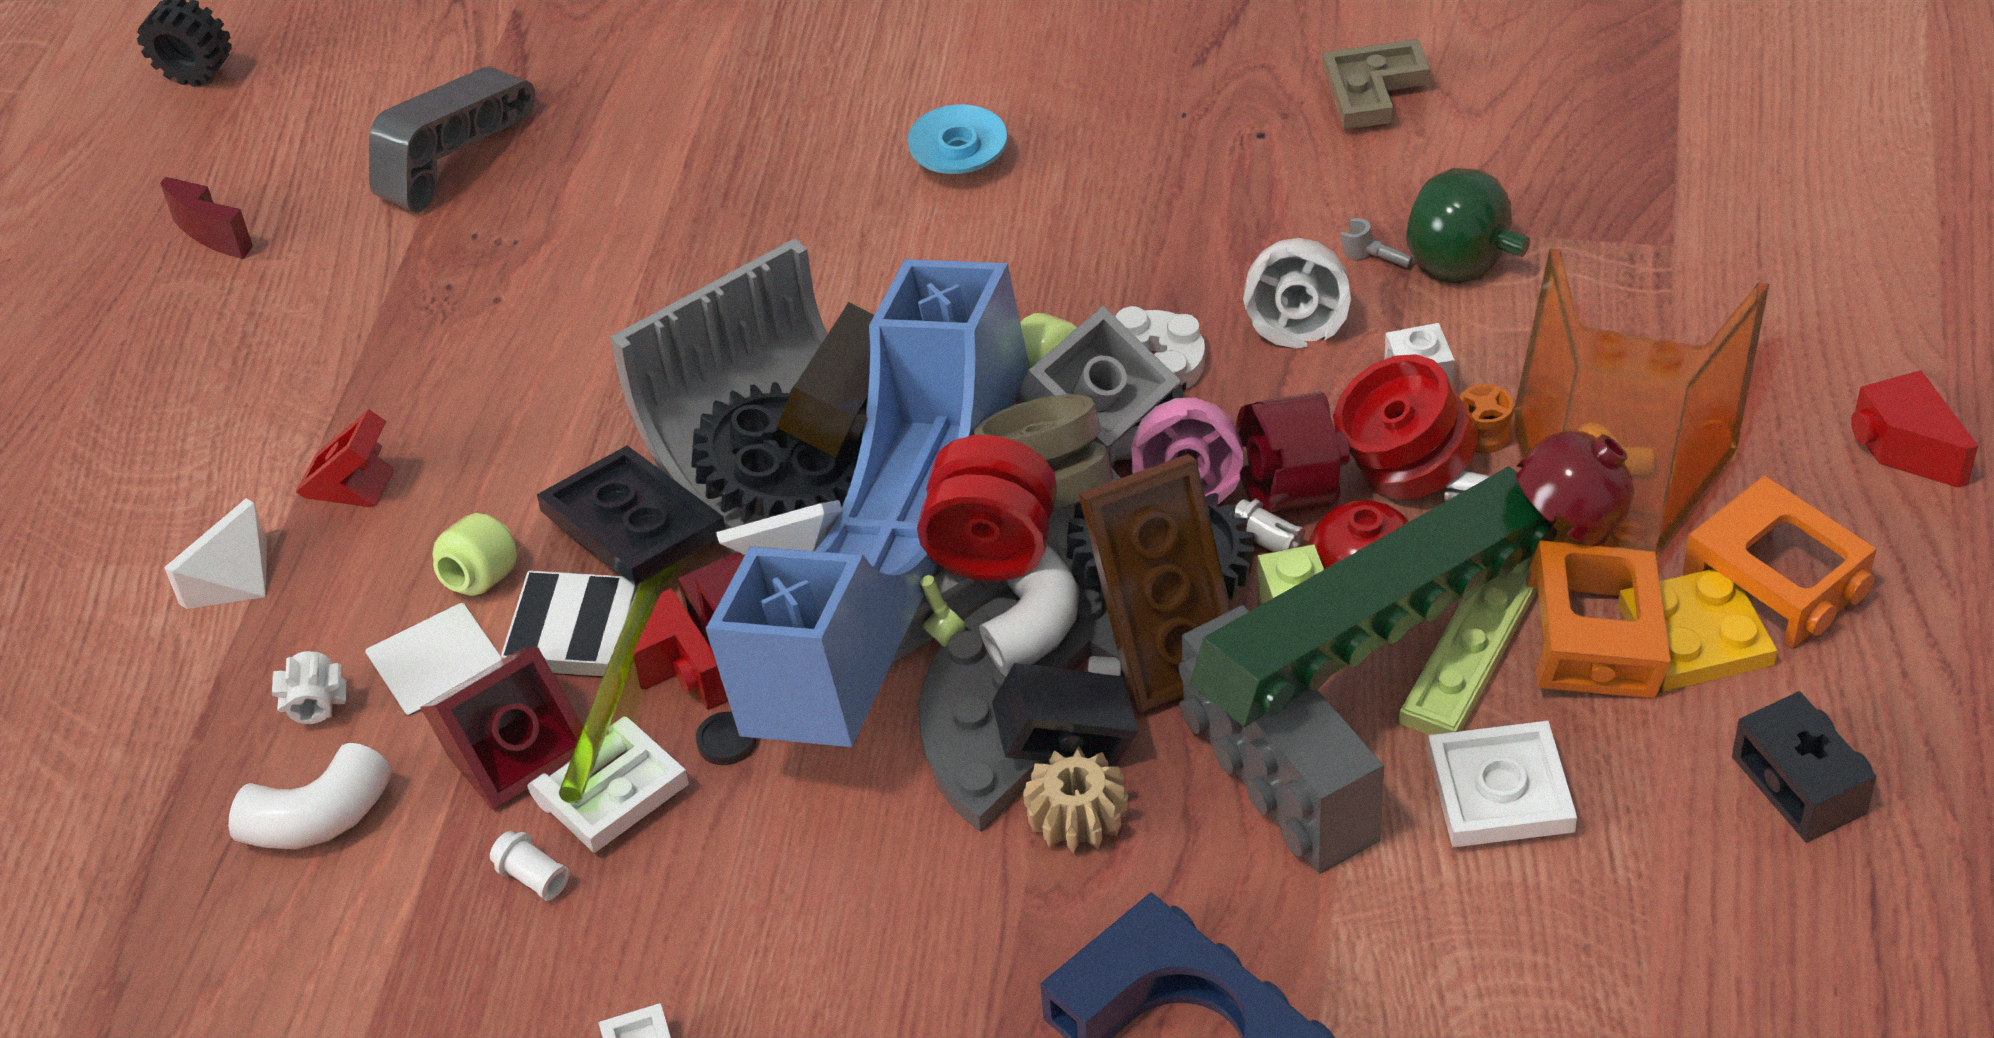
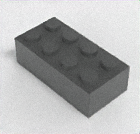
M1241 605L1182 635L1183 662L1179 664V672L1183 681L1184 700L1180 702L1181 714L1187 726L1194 733L1198 734L1201 732L1210 742L1221 767L1229 774L1235 772L1244 783L1254 807L1263 815L1269 813L1279 825L1284 841L1291 852L1298 857L1303 855L1320 874L1380 841L1384 765L1318 689L1315 691L1306 690L1291 699L1277 714H1266L1248 726L1243 727L1190 684L1203 637L1248 613L1249 611L1246 607Z

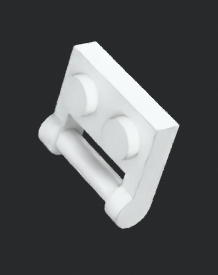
M625 716L608 727V735L552 775L548 776L543 773L528 784L529 792L539 807L547 813L551 812L593 853H596L689 785L686 769ZM624 753V754H623L622 756H620L618 759H616L615 761H613L611 764H609V765L606 766L604 769H602L601 771H599L597 774H595L594 776H592V777H591L590 779H588L586 782H584V783L581 784L579 787H577L576 789H574L572 792H570L569 794H567V792H569L571 789H573V788L576 787L578 784H580L581 782H583V781H584L585 779H587L589 776H591L592 774H594L596 771H598L599 769H601L603 766H605L606 764H608L610 761H612L613 759H615V758H616L617 756H619L620 754Z

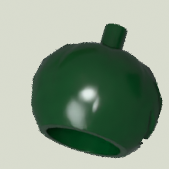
M1451 168L1430 178L1424 184L1414 202L1406 233L1407 246L1419 268L1438 281L1462 283L1480 278L1498 261L1502 251L1524 257L1530 244L1529 237L1510 231L1512 223L1511 201L1498 179L1479 169Z

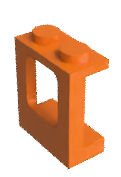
M1764 475L1689 534L1683 574L1688 575L1710 569H1715L1788 619L1784 644L1794 649L1811 634L1815 636L1822 634L1830 626L1836 613L1848 603L1856 605L1865 598L1875 580L1871 571L1877 549ZM1786 522L1795 525L1843 557L1845 561L1815 586L1802 588L1750 554L1747 549L1775 526Z
M1539 541L1526 576L1527 587L1538 588L1544 644L1535 669L1537 688L1655 699L1671 663L1656 553L1654 551L1622 547L1613 548L1571 544L1568 542ZM1633 587L1638 620L1624 621L1578 616L1570 608L1568 591L1619 596L1620 590Z

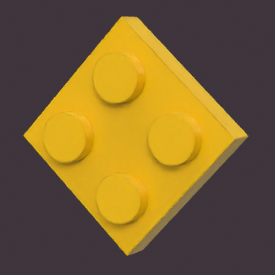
M1715 569L1660 581L1671 659L1669 668L1660 686L1662 692L1775 666L1778 650L1744 589ZM1633 587L1620 590L1618 607L1625 621L1638 620Z

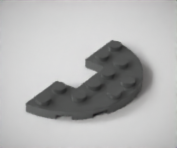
M1072 573L1079 587L1080 597L1076 620L1059 646L1032 665L1075 670L1089 656L1115 657L1120 661L1106 602L1100 599L1101 585L1085 588L1083 586L1084 574ZM1012 590L994 598L977 609L964 620L966 624L965 630L954 634L949 639L947 646L939 648L928 668L919 701V726L923 754L926 756L928 765L934 774L935 784L954 810L980 832L1024 791L1026 782L1032 781L1031 773L1034 770L1035 763L1050 765V762L1005 757L992 705V700L1006 677L998 670L982 640L979 627L981 624L1006 612L1019 602L1020 598Z

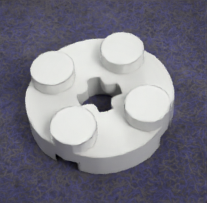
M1136 306L1126 307L1118 311L1116 318L1150 351H1157L1154 355L1181 380V385L1186 382V389H1188L1199 380L1205 366V343L1199 332V323L1196 318L1188 314H1175L1161 310H1143Z

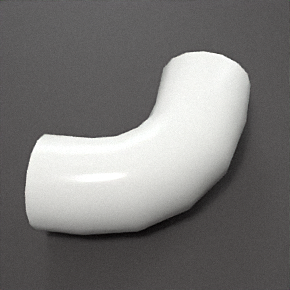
M1047 545L1037 567L1022 577L1007 580L1011 590L1020 598L1019 602L1006 612L981 624L979 627L982 640L991 659L1005 677L1014 663L1032 665L1057 648L1072 628L1077 617L1080 598L1079 587L1065 561Z
M347 743L339 748L327 770L320 778L306 786L289 790L248 783L238 791L232 803L228 824L230 836L234 841L276 849L297 850L329 842L356 826L377 802L392 777V768L389 762L372 748L357 743Z

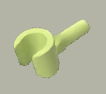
M927 575L920 580V584L933 613L921 627L945 647L954 634L965 630L966 624L947 606L934 577Z

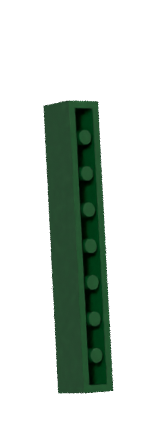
M1508 466L1203 637L1190 684L1243 727L1248 726L1266 714L1275 715L1291 699L1308 689L1311 691L1319 689L1331 675L1348 665L1350 667L1359 665L1373 650L1387 642L1389 644L1397 642L1408 629L1423 620H1434L1442 613L1445 607L1460 598H1471L1482 585L1497 576L1504 578L1509 575L1517 564L1535 555L1539 541L1553 542L1557 535V529L1554 527L1556 519L1551 523L1536 509L1517 482L1516 474L1518 472Z

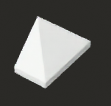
M247 498L164 567L179 605L190 609L266 597L267 537L254 502Z
M839 500L820 503L716 532L719 544L742 554H746L750 546L815 551L828 535L838 515L842 512Z

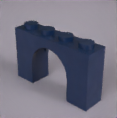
M1152 892L1040 983L1043 1019L1064 1038H1113L1140 1014L1154 1007L1171 1003L1196 1004L1215 1011L1232 1024L1240 1038H1335L1324 1024L1317 1020L1309 1021L1295 1010L1276 985L1269 981L1261 982L1246 970L1237 955L1228 946L1222 943H1213L1197 930L1192 919L1185 911L1174 905L1169 907Z

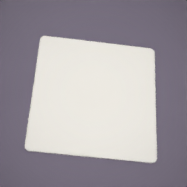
M459 603L367 648L365 651L407 715L420 710L422 705L501 660V656L464 603Z

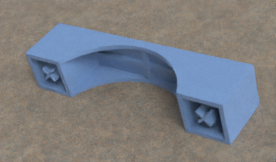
M904 259L869 324L870 375L866 410L868 420L864 426L856 468L842 506V512L838 515L826 538L815 551L750 546L706 627L740 737L853 747L923 598L924 591L920 580L927 575L933 576L938 566L921 547L917 533L921 508L927 495L926 486L936 454L953 440L975 435L974 429L981 421L996 412L1011 407L1030 369L1008 263Z

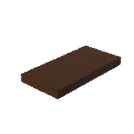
M1189 454L1079 493L1131 707L1138 713L1183 697V681L1179 672V664L1183 662L1182 635L1231 611L1197 460Z

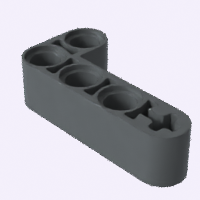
M487 66L384 110L373 121L370 129V190L374 195L413 212L423 211L432 202L436 193L437 160L525 119L534 105V86L524 79Z

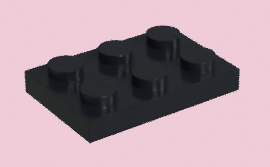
M628 445L537 494L540 511L634 586L655 576L690 554L699 551L704 546L718 539L716 532L726 530L724 516Z

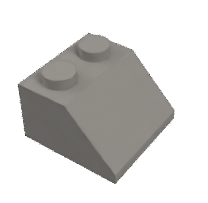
M1102 306L1028 370L1015 398L1020 403L1061 394H1082L1092 397L1101 431L1093 441L1104 444L1107 450L1180 385L1181 380L1110 311Z

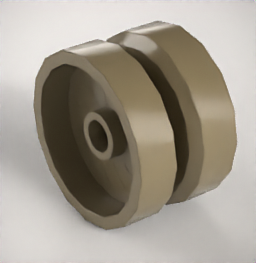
M1061 394L1034 399L996 412L981 421L974 429L975 435L1001 436L1023 443L1045 458L1055 472L1057 493L1053 510L1079 502V493L1109 483L1114 478L1104 444L1093 441L1101 431L1092 397L1082 394Z

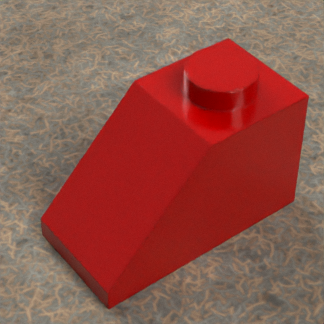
M1922 370L1860 387L1856 409L1851 416V427L1857 441L1867 446L1879 464L1957 488L1969 484L1978 445Z

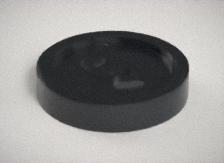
M720 712L708 717L700 724L696 732V743L700 755L706 761L716 765H731L744 760L751 754L756 744V738L739 736L732 712Z

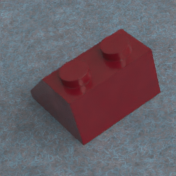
M538 646L520 648L420 707L449 759L491 809L499 807L527 790L528 784L541 774L552 775L593 745Z

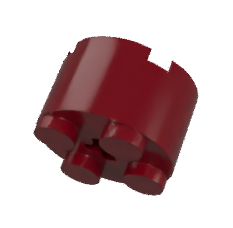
M1321 391L1258 401L1240 408L1236 428L1241 437L1242 446L1246 447L1249 464L1243 465L1240 476L1250 502L1257 499L1263 503L1264 510L1277 513L1339 501L1341 493L1339 483L1340 466L1349 463L1350 449L1344 432H1335L1330 417L1329 402L1325 393Z

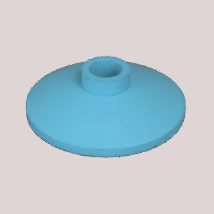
M966 104L943 106L924 114L912 125L908 134V148L914 160L929 170L945 174H962L982 169L997 160L1007 145V130L1000 117L985 108Z

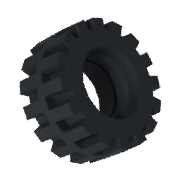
M186 0L160 1L142 22L137 31L140 34L137 38L138 45L144 46L141 51L143 56L152 59L150 65L155 70L162 69L164 71L163 76L169 80L175 77L178 84L185 85L189 81L191 86H199L200 83L204 85L218 71L232 50V44L228 42L231 37L228 31L221 29L224 26L221 19H214L211 16L213 11L208 7L203 10L199 7V2L196 0H190L189 2H186Z

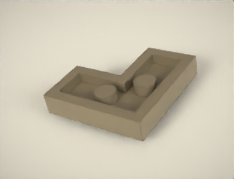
M1419 39L1322 53V69L1344 130L1393 123V105L1387 91L1429 85L1430 67Z

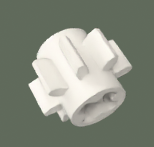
M305 651L286 658V671H273L272 696L278 697L277 710L279 712H286L289 718L303 724H315L332 717V704L339 705L346 702V680L341 678V664H332L326 655L314 651Z

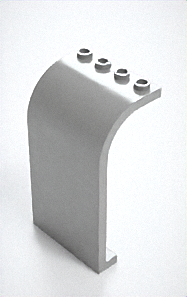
M796 238L610 336L617 372L627 406L652 458L660 470L724 516L726 530L762 520V516L754 514L749 520L742 522L740 521L741 508L735 507L730 511L722 512V496L714 499H707L705 497L706 484L696 483V468L691 467L694 429L700 428V416L702 413L712 414L713 402L715 400L729 405L730 392L733 390L747 398L750 394V385L755 384L764 394L770 393L772 383L777 382L782 393H790L792 387L796 384L828 335L814 296L808 250ZM724 546L731 554L738 552ZM939 564L933 574L943 600L963 621L986 603L1011 590L1007 580L1000 582L973 580L951 573ZM925 593L892 664L934 639L921 627L933 613Z

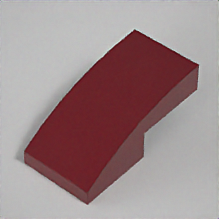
M165 177L160 182L173 221L188 236L215 251L243 259L251 250L253 245L241 209L213 203L208 186Z

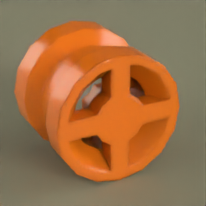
M1490 383L1469 386L1461 393L1459 398L1465 403L1476 422L1478 442L1475 452L1493 453L1508 445L1511 438L1512 427L1510 420L1514 411L1513 398L1507 390Z

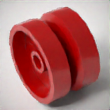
M1417 354L1396 355L1369 366L1348 384L1339 396L1333 414L1335 432L1342 431L1346 435L1350 454L1355 459L1357 466L1377 493L1393 499H1417L1441 490L1462 473L1473 458L1478 442L1475 419L1465 403L1457 396V391L1446 372L1435 360Z
M972 435L956 439L940 449L931 466L926 486L927 495L917 524L919 543L928 556L951 573L981 581L1000 582L1024 576L1037 567L1046 549L1049 533L1048 520L1053 512L1057 493L1055 472L1045 458L1023 443L991 435Z

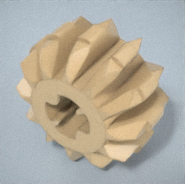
M1079 746L1073 757L1067 758L1054 750L1050 759V765L1034 764V770L1031 773L1032 781L1026 782V788L1023 793L1024 805L1028 808V823L1032 827V831L1043 832V838L1049 847L1064 840L1067 841V846L1072 853H1074L1080 842L1086 841L1098 849L1102 842V834L1118 835V829L1121 827V818L1126 817V811L1128 810V794L1124 790V777L1120 773V768L1108 767V761L1105 759L1103 752L1087 759Z

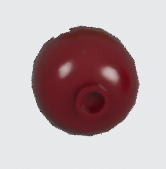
M1560 431L1541 440L1516 466L1522 468L1516 474L1517 482L1536 509L1551 523L1560 515L1574 526L1567 535L1590 546L1602 545L1618 529L1631 508L1635 494L1631 472L1624 463L1628 459L1627 453L1619 443L1604 434L1597 438L1584 431Z

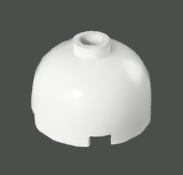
M1294 238L1278 241L1259 254L1248 271L1243 301L1245 310H1247V314L1252 320V325L1259 335L1275 345L1297 349L1308 347L1305 341H1317L1324 337L1325 341L1335 335L1347 319L1351 302V290L1347 271L1332 250L1318 241Z

